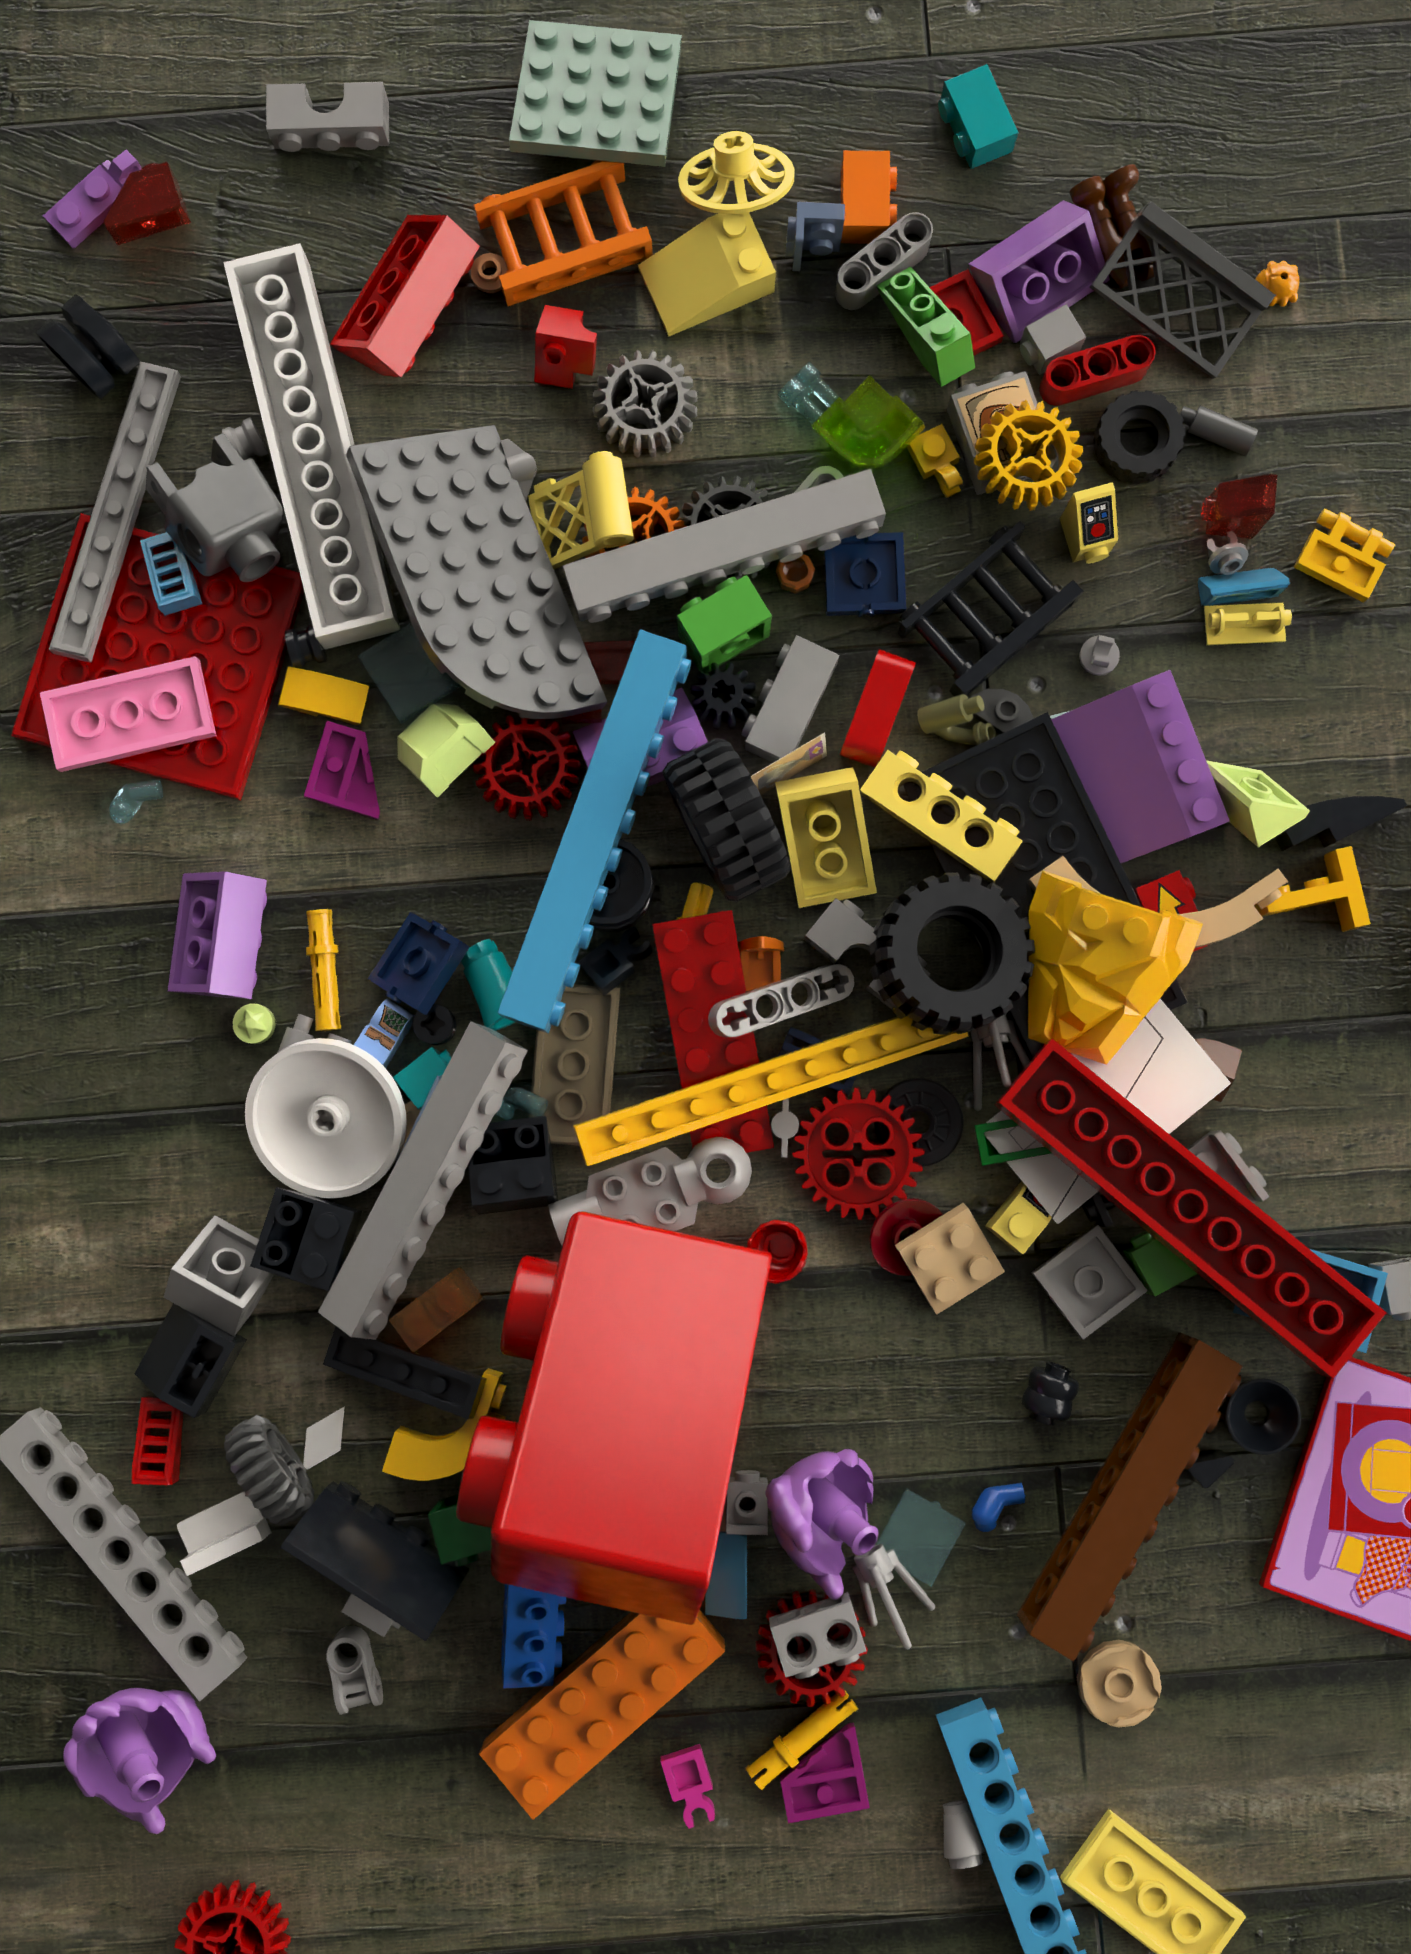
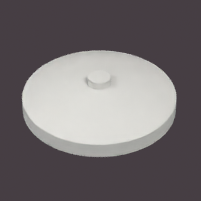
M308 1039L282 1049L270 1058L257 1072L250 1085L245 1103L247 1133L260 1161L282 1183L310 1196L343 1198L370 1188L390 1170L404 1145L407 1127L406 1110L402 1095L393 1077L372 1055L359 1047L340 1040Z

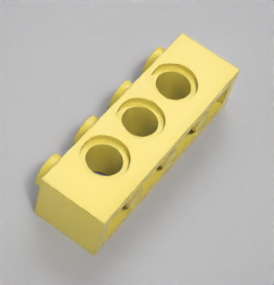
M887 750L861 787V795L990 883H995L1022 844V840L1016 837L1020 831L1002 818L994 822L983 813L986 808L973 798L966 795L962 800L951 793L950 790L953 786L939 775L932 773L928 777L916 768L919 763L905 752L899 750L897 755ZM906 782L918 784L922 790L920 797L915 801H904L898 795L901 785ZM941 804L949 805L955 812L954 819L948 824L935 822L931 813L936 806ZM972 827L983 828L988 834L987 843L981 847L969 845L965 840L966 831Z

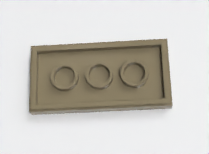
M576 984L572 988L566 986L560 1001L566 1003L558 1027L551 1025L549 1034L536 1030L529 1118L547 1117L551 1144L579 1146L573 1125L611 1113L620 988H614L603 996L595 986Z

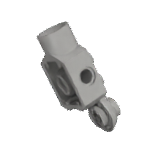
M723 1137L703 1140L695 1145L687 1159L684 1160L669 1148L663 1147L590 1175L587 1190L548 1204L549 1212L561 1246H563L568 1222L571 1216L577 1212H588L677 1231L695 1223L698 1202L704 1201L718 1205L730 1203L740 1197L750 1183L752 1174L751 1162L742 1146L732 1139ZM718 1158L725 1160L730 1166L729 1177L719 1183L710 1180L706 1173L709 1162Z

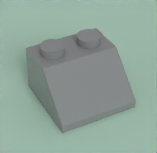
M214 1215L171 1268L163 1298L226 1333L235 1336L255 1310L274 1274L250 1267L259 1239Z

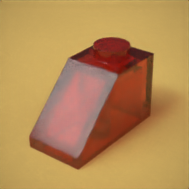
M168 162L147 164L141 170L129 174L104 219L106 229L117 245L191 223L178 180Z
M1267 474L1219 483L1210 496H1206L1203 501L1201 518L1207 521L1206 534L1227 536V532L1233 531L1238 538L1253 539L1274 515L1278 475Z

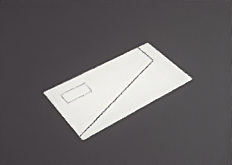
M1161 999L1147 1013L1107 1065L1071 1053L1168 1134L1231 1084ZM1000 1111L986 1123L1008 1120L1010 1118ZM1020 1126L984 1132L986 1138L1000 1154L1044 1147ZM1053 1153L1007 1161L1009 1166L1057 1224L1098 1192Z

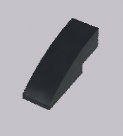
M1352 796L1318 802L1305 806L1310 810L1307 817L1274 838L1281 851H1284L1317 834L1325 848L1407 807L1404 799L1383 796Z

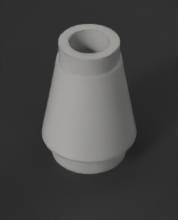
M961 1800L943 1804L944 1858L949 1860L950 1868L965 1869L981 1865L983 1863L981 1853L985 1852V1849L968 1808L967 1801Z

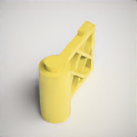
M601 451L591 454L589 460L582 465L583 470L556 482V479L549 478L534 485L535 493L528 495L532 518L554 570L603 548L622 546L632 542L634 539L622 460L613 456L612 452ZM580 485L582 496L577 508H575L569 501L575 487ZM552 499L556 504L548 521L545 518L543 502ZM565 510L573 515L566 533L558 528ZM583 522L586 524L588 542L580 545L575 541V538ZM555 535L562 542L556 556L551 558L550 544Z

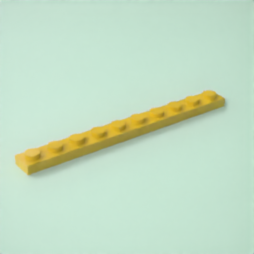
M897 1016L573 1125L585 1165L590 1166L969 1037L968 1033L934 1034L932 1028L928 1027L922 1031L911 1026L913 1019L908 1016L902 1019Z

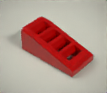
M158 1397L141 1398L131 1484L173 1485L179 1481L183 1412ZM170 1411L172 1412L171 1419L151 1418V1412ZM150 1428L169 1429V1436L150 1435ZM149 1445L167 1446V1452L151 1453L149 1452ZM148 1463H165L164 1470H148Z

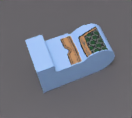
M385 999L374 1013L369 1025H366L354 1046L366 1051L387 1068L411 1028L415 1015L390 999Z

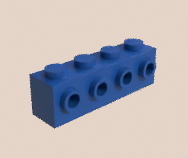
M504 1584L501 1645L503 1689L553 1686L554 1668L562 1667L561 1641L556 1642V1637L564 1636L563 1610H558V1604H566V1597Z

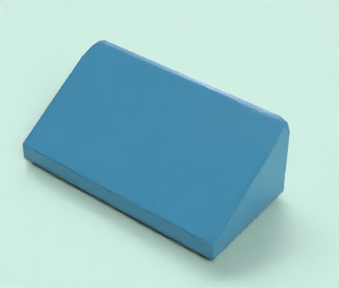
M1275 568L1235 572L1229 575L1205 576L1198 579L1201 606L1278 597L1290 584L1289 578Z
M719 1531L710 1583L705 1594V1615L747 1619V1535L726 1534V1532Z

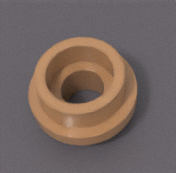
M486 253L474 260L471 268V278L479 290L486 293H496L502 290L499 275L505 274L508 270L504 258L498 254ZM490 267L497 269L496 272L490 276H487L483 273L485 269Z

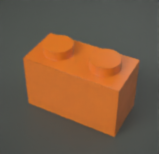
M843 150L841 204H845V217L841 243L869 244L897 222V204H890V192H896L897 167H890V151Z

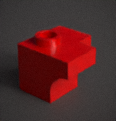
M549 305L544 306L535 337L534 382L573 389L576 373L593 375L596 362L597 333L591 332L583 326L584 311Z

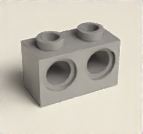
M848 1592L844 1593L838 1600L828 1598L769 1618L770 1629L785 1677L795 1675L796 1679L807 1678L818 1673L820 1666L835 1662L836 1666L847 1665L857 1661L860 1658L859 1654L867 1651ZM836 1623L846 1624L850 1628L848 1636L840 1641L832 1640L827 1636L829 1628ZM796 1636L805 1637L810 1641L809 1648L800 1654L793 1653L787 1648L788 1642Z

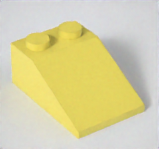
M749 212L740 214L718 213L638 265V270L668 337L772 294L775 291L776 271Z
M853 767L775 782L798 907L802 908L833 902L835 898L844 900L877 893L859 784Z

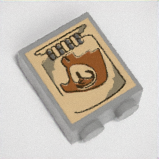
M1011 371L1004 372L995 376L990 383L976 386L974 383L964 385L955 390L954 394L950 397L947 412L976 495L986 493L985 489L990 479L978 480L977 474L983 467L974 465V457L980 453L975 449V443L978 438L983 437L980 433L982 426L986 423L991 424L990 419L996 411L1004 415V409L1010 403L1017 411H1019L1021 402L1025 400L1028 401L1031 410H1035L1037 406L1026 371L1018 374H1013ZM1023 430V431H1025L1027 434H1030V435H1038V434H1039V433L1036 432V431ZM1001 439L997 445V452L1004 468L1007 466L1011 456L1006 450L1007 444ZM1051 444L1046 455L1051 461L1050 467L1052 468L1057 457ZM1038 449L1033 454L1030 453L1026 456L1022 454L1019 461H1021L1023 458L1026 459L1029 456H1033L1035 458ZM1019 476L1016 479L1023 481L1029 479V477Z

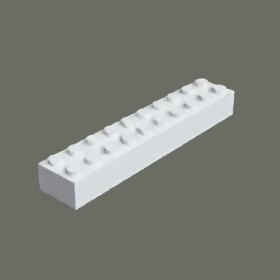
M299 243L223 262L315 637L324 649H329L400 631L401 628L378 536L346 457L349 446L355 444L311 267L303 248Z

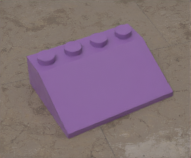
M1171 670L1130 685L1051 719L1120 863L1230 822Z

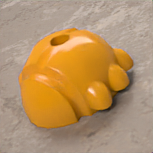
M1270 261L1267 264L1266 270L1263 269L1257 275L1255 280L1276 295L1269 306L1279 304L1281 307H1284L1288 301L1292 303L1297 301L1299 275L1296 265H1289L1286 261H1281L1280 263Z

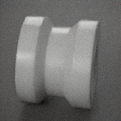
M251 417L243 420L242 425L235 429L231 427L222 429V433L226 435L243 461L254 455L262 457L268 454L266 446Z

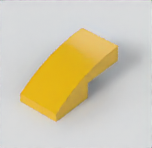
M288 666L278 706L313 716L322 715L353 725H359L369 686L319 672Z

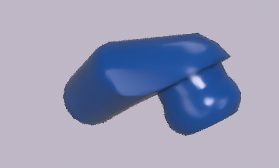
M1022 1483L993 1486L983 1490L972 1509V1519L979 1531H992L997 1525L996 1521L1004 1506L1025 1503Z

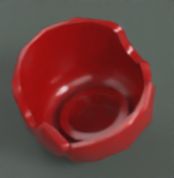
M775 1219L760 1224L747 1241V1247L767 1251L772 1254L767 1281L769 1283L778 1284L792 1280L802 1271L806 1264L808 1248L805 1235L791 1222Z

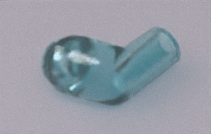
M155 779L123 785L110 804L109 812L111 819L118 824L128 823L134 818L144 801L162 799L163 787L161 781Z
M513 1087L506 1091L502 1105L495 1114L510 1120L514 1116L515 1109H520L535 1117H540L546 1112L549 1101L523 1088Z

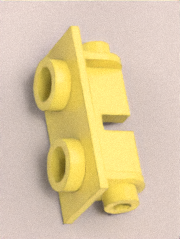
M1283 603L1204 606L1206 645L1286 642L1285 626H1290L1291 610H1284Z

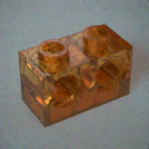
M459 1267L395 1314L389 1321L414 1353L485 1298L464 1270Z

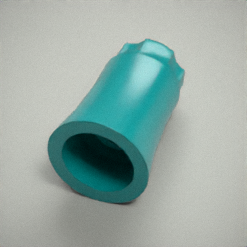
M487 939L478 942L468 949L461 960L465 968L463 973L480 1009L484 1026L497 1031L515 1023L498 1014L513 971L503 952L498 951L494 941Z

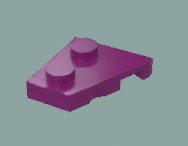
M326 721L304 798L379 820L380 810L365 732Z
M854 1722L846 1724L801 1759L798 1765L788 1769L780 1776L788 1824L870 1808Z

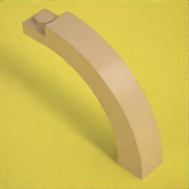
M1064 856L1042 870L1082 883V888L1100 893L1077 874ZM1278 868L1225 903L1202 911L1177 915L1203 923L1194 948L1213 944L1238 934L1263 920L1254 905L1257 903L1263 909L1280 898L1282 894L1278 888L1288 881ZM1042 871L1034 875L1027 882L1034 892L1036 891Z

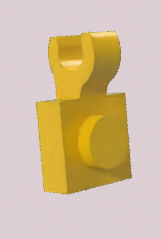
M943 424L907 440L906 447L923 479L935 475L946 498L961 491L959 485L963 484L959 472L953 466L959 463L960 456Z

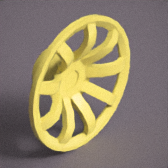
M731 131L718 136L714 141L713 148L697 154L683 166L678 177L679 191L688 203L704 211L719 214L752 212L776 203L788 193L794 182V167L791 160L779 150L753 143V138L745 132ZM754 151L763 152L769 156L759 160L754 155ZM707 157L712 163L710 167L705 169L695 167ZM778 161L783 165L784 171L781 172H772L768 170V168L774 166ZM689 176L695 179L706 178L698 185H688ZM760 177L772 183H782L777 189H770L761 181ZM744 179H747L752 188L763 198L748 202ZM730 181H734L737 204H721ZM717 182V187L709 200H704L697 196L704 194Z

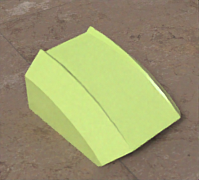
M431 704L397 736L398 760L438 798L495 741L472 716L459 706Z

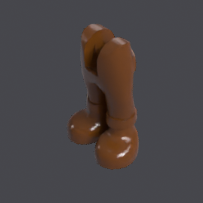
M1135 164L1117 169L1104 180L1099 175L1087 178L1075 185L1069 192L1074 205L1089 211L1105 263L1132 225L1131 222L1136 216L1133 202L1129 201L1128 197L1130 190L1133 189L1139 180V171ZM1104 202L1108 205L1110 212L1107 208L1105 209ZM1113 223H1115L1120 236H1118ZM1137 232L1130 242L1132 260L1152 257L1150 242ZM1124 253L1119 258L1117 263L1125 262ZM1153 263L1133 266L1137 277L1141 281L1155 277ZM1126 268L1112 270L1109 273V276L1120 288L1128 286Z

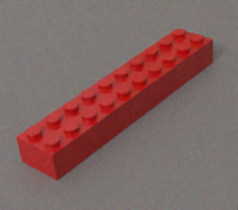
M1050 1039L1043 1045L1011 1086L994 1104L1318 1374L1334 1379L1386 1315L1387 1312L1054 1039Z

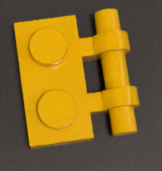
M1324 508L1316 523L1328 528V535L1314 529L1309 535L1294 568L1364 603L1369 599L1386 564L1372 557L1374 552L1387 558L1395 544L1383 538L1382 532L1374 528L1367 530L1351 522L1350 516L1339 512L1337 515ZM1342 536L1360 544V550L1341 542Z

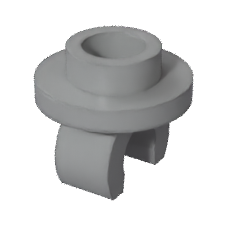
M1233 531L1227 532L1228 544L1220 548L1215 546L1212 538L1207 540L1208 555L1210 557L1208 564L1213 573L1233 574L1242 568L1248 558L1249 553L1246 546L1238 543L1237 536Z
M1098 635L1089 638L1082 645L1079 659L1082 667L1087 672L1101 676L1110 673L1117 666L1120 652L1117 644L1114 642L1115 638Z

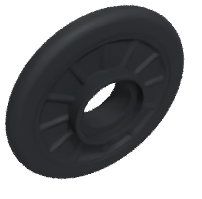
M914 1078L894 1085L885 1093L880 1102L888 1094L891 1095L889 1107L893 1110L902 1104L905 1105L904 1111L900 1116L903 1120L909 1118L910 1114L915 1111H922L930 1118L929 1130L922 1133V1138L913 1142V1147L925 1149V1154L914 1157L913 1161L922 1166L933 1165L947 1158L955 1150L963 1133V1114L957 1099L945 1086L933 1080ZM875 1122L880 1143L885 1142L889 1139V1128L882 1122ZM885 1149L889 1155L893 1156L895 1154L893 1149Z

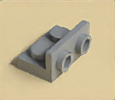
M1221 1130L1210 1131L1187 1148L1251 1202H1263L1269 1198V1195L1263 1188L1267 1185L1265 1179L1255 1167L1250 1166L1248 1168L1239 1155L1242 1153V1148L1230 1133L1224 1134Z

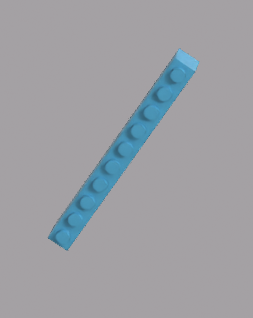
M641 629L639 630L499 1007L498 1014L503 1018L548 1034L551 1025L558 1027L566 1006V1003L560 1002L565 987L572 988L580 969V965L575 963L579 949H587L594 931V926L589 924L594 909L600 911L604 905L608 893V887L603 886L608 871L615 872L622 854V849L617 848L622 833L629 834L636 816V811L631 810L636 795L643 796L650 778V773L645 772L650 757L656 759L659 755L664 740V735L659 734L664 719L671 721L678 698L673 696L678 682L685 683L691 667V660L686 659L687 650L685 644Z

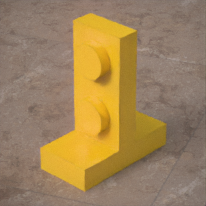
M1352 846L1335 849L1324 855L1329 878L1322 877L1304 882L1305 889L1292 892L1289 885L1281 886L1278 888L1282 894L1280 898L1263 909L1256 903V910L1264 917L1335 901L1342 932L1370 925Z

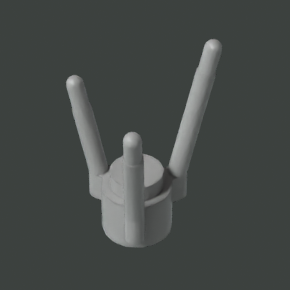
M1006 1014L989 1024L970 1031L973 1041L974 1109L976 1111L982 1109V1042H984L985 1048H994L999 1072L1005 1087L1011 1086L1009 1070L1002 1046L1008 1043L1007 1036L1024 1068L1030 1062L1016 1033L1014 1020H1007Z
M877 1544L866 1554L854 1557L856 1566L853 1567V1570L859 1580L870 1625L875 1627L878 1622L869 1583L872 1588L878 1589L904 1648L908 1650L912 1647V1644L886 1586V1583L894 1578L891 1571L894 1569L928 1610L933 1611L935 1604L900 1563L894 1549L886 1551L883 1544Z

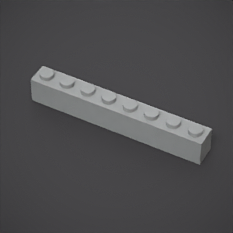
M868 469L563 565V569L580 622L588 619L590 623H595L609 618L612 615V611L625 607L629 611L641 609L650 604V599L663 595L667 599L679 597L688 592V587L701 583L706 587L717 585L725 581L727 575L739 571L744 575L755 573L763 569L765 563L780 559L782 563L793 561L801 557L803 551L818 547L820 551L831 549L839 545L841 539L856 535L858 539L869 537L877 533L879 527L883 526L886 512L872 470Z
M472 1021L469 1023L318 1311L319 1314L350 1337L376 1340L379 1333L385 1328L388 1316L397 1298L405 1290L407 1279L417 1260L424 1254L427 1241L436 1224L444 1216L448 1201L455 1188L463 1180L464 1171L474 1152L480 1147L489 1123L494 1114L500 1109L509 1085L521 1069L522 1061L528 1050L491 1028Z

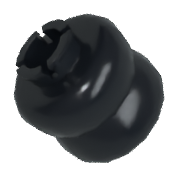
M1046 1361V1367L1036 1366L1032 1368L1029 1374V1386L1022 1397V1405L1032 1411L1029 1415L1031 1419L1052 1426L1055 1425V1420L1066 1421L1069 1419L1072 1411V1401L1079 1390L1078 1381L1069 1376L1072 1371L1071 1369Z

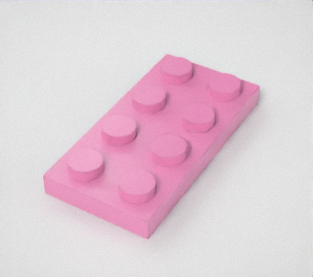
M196 656L40 692L56 770L60 772L216 736L200 660Z

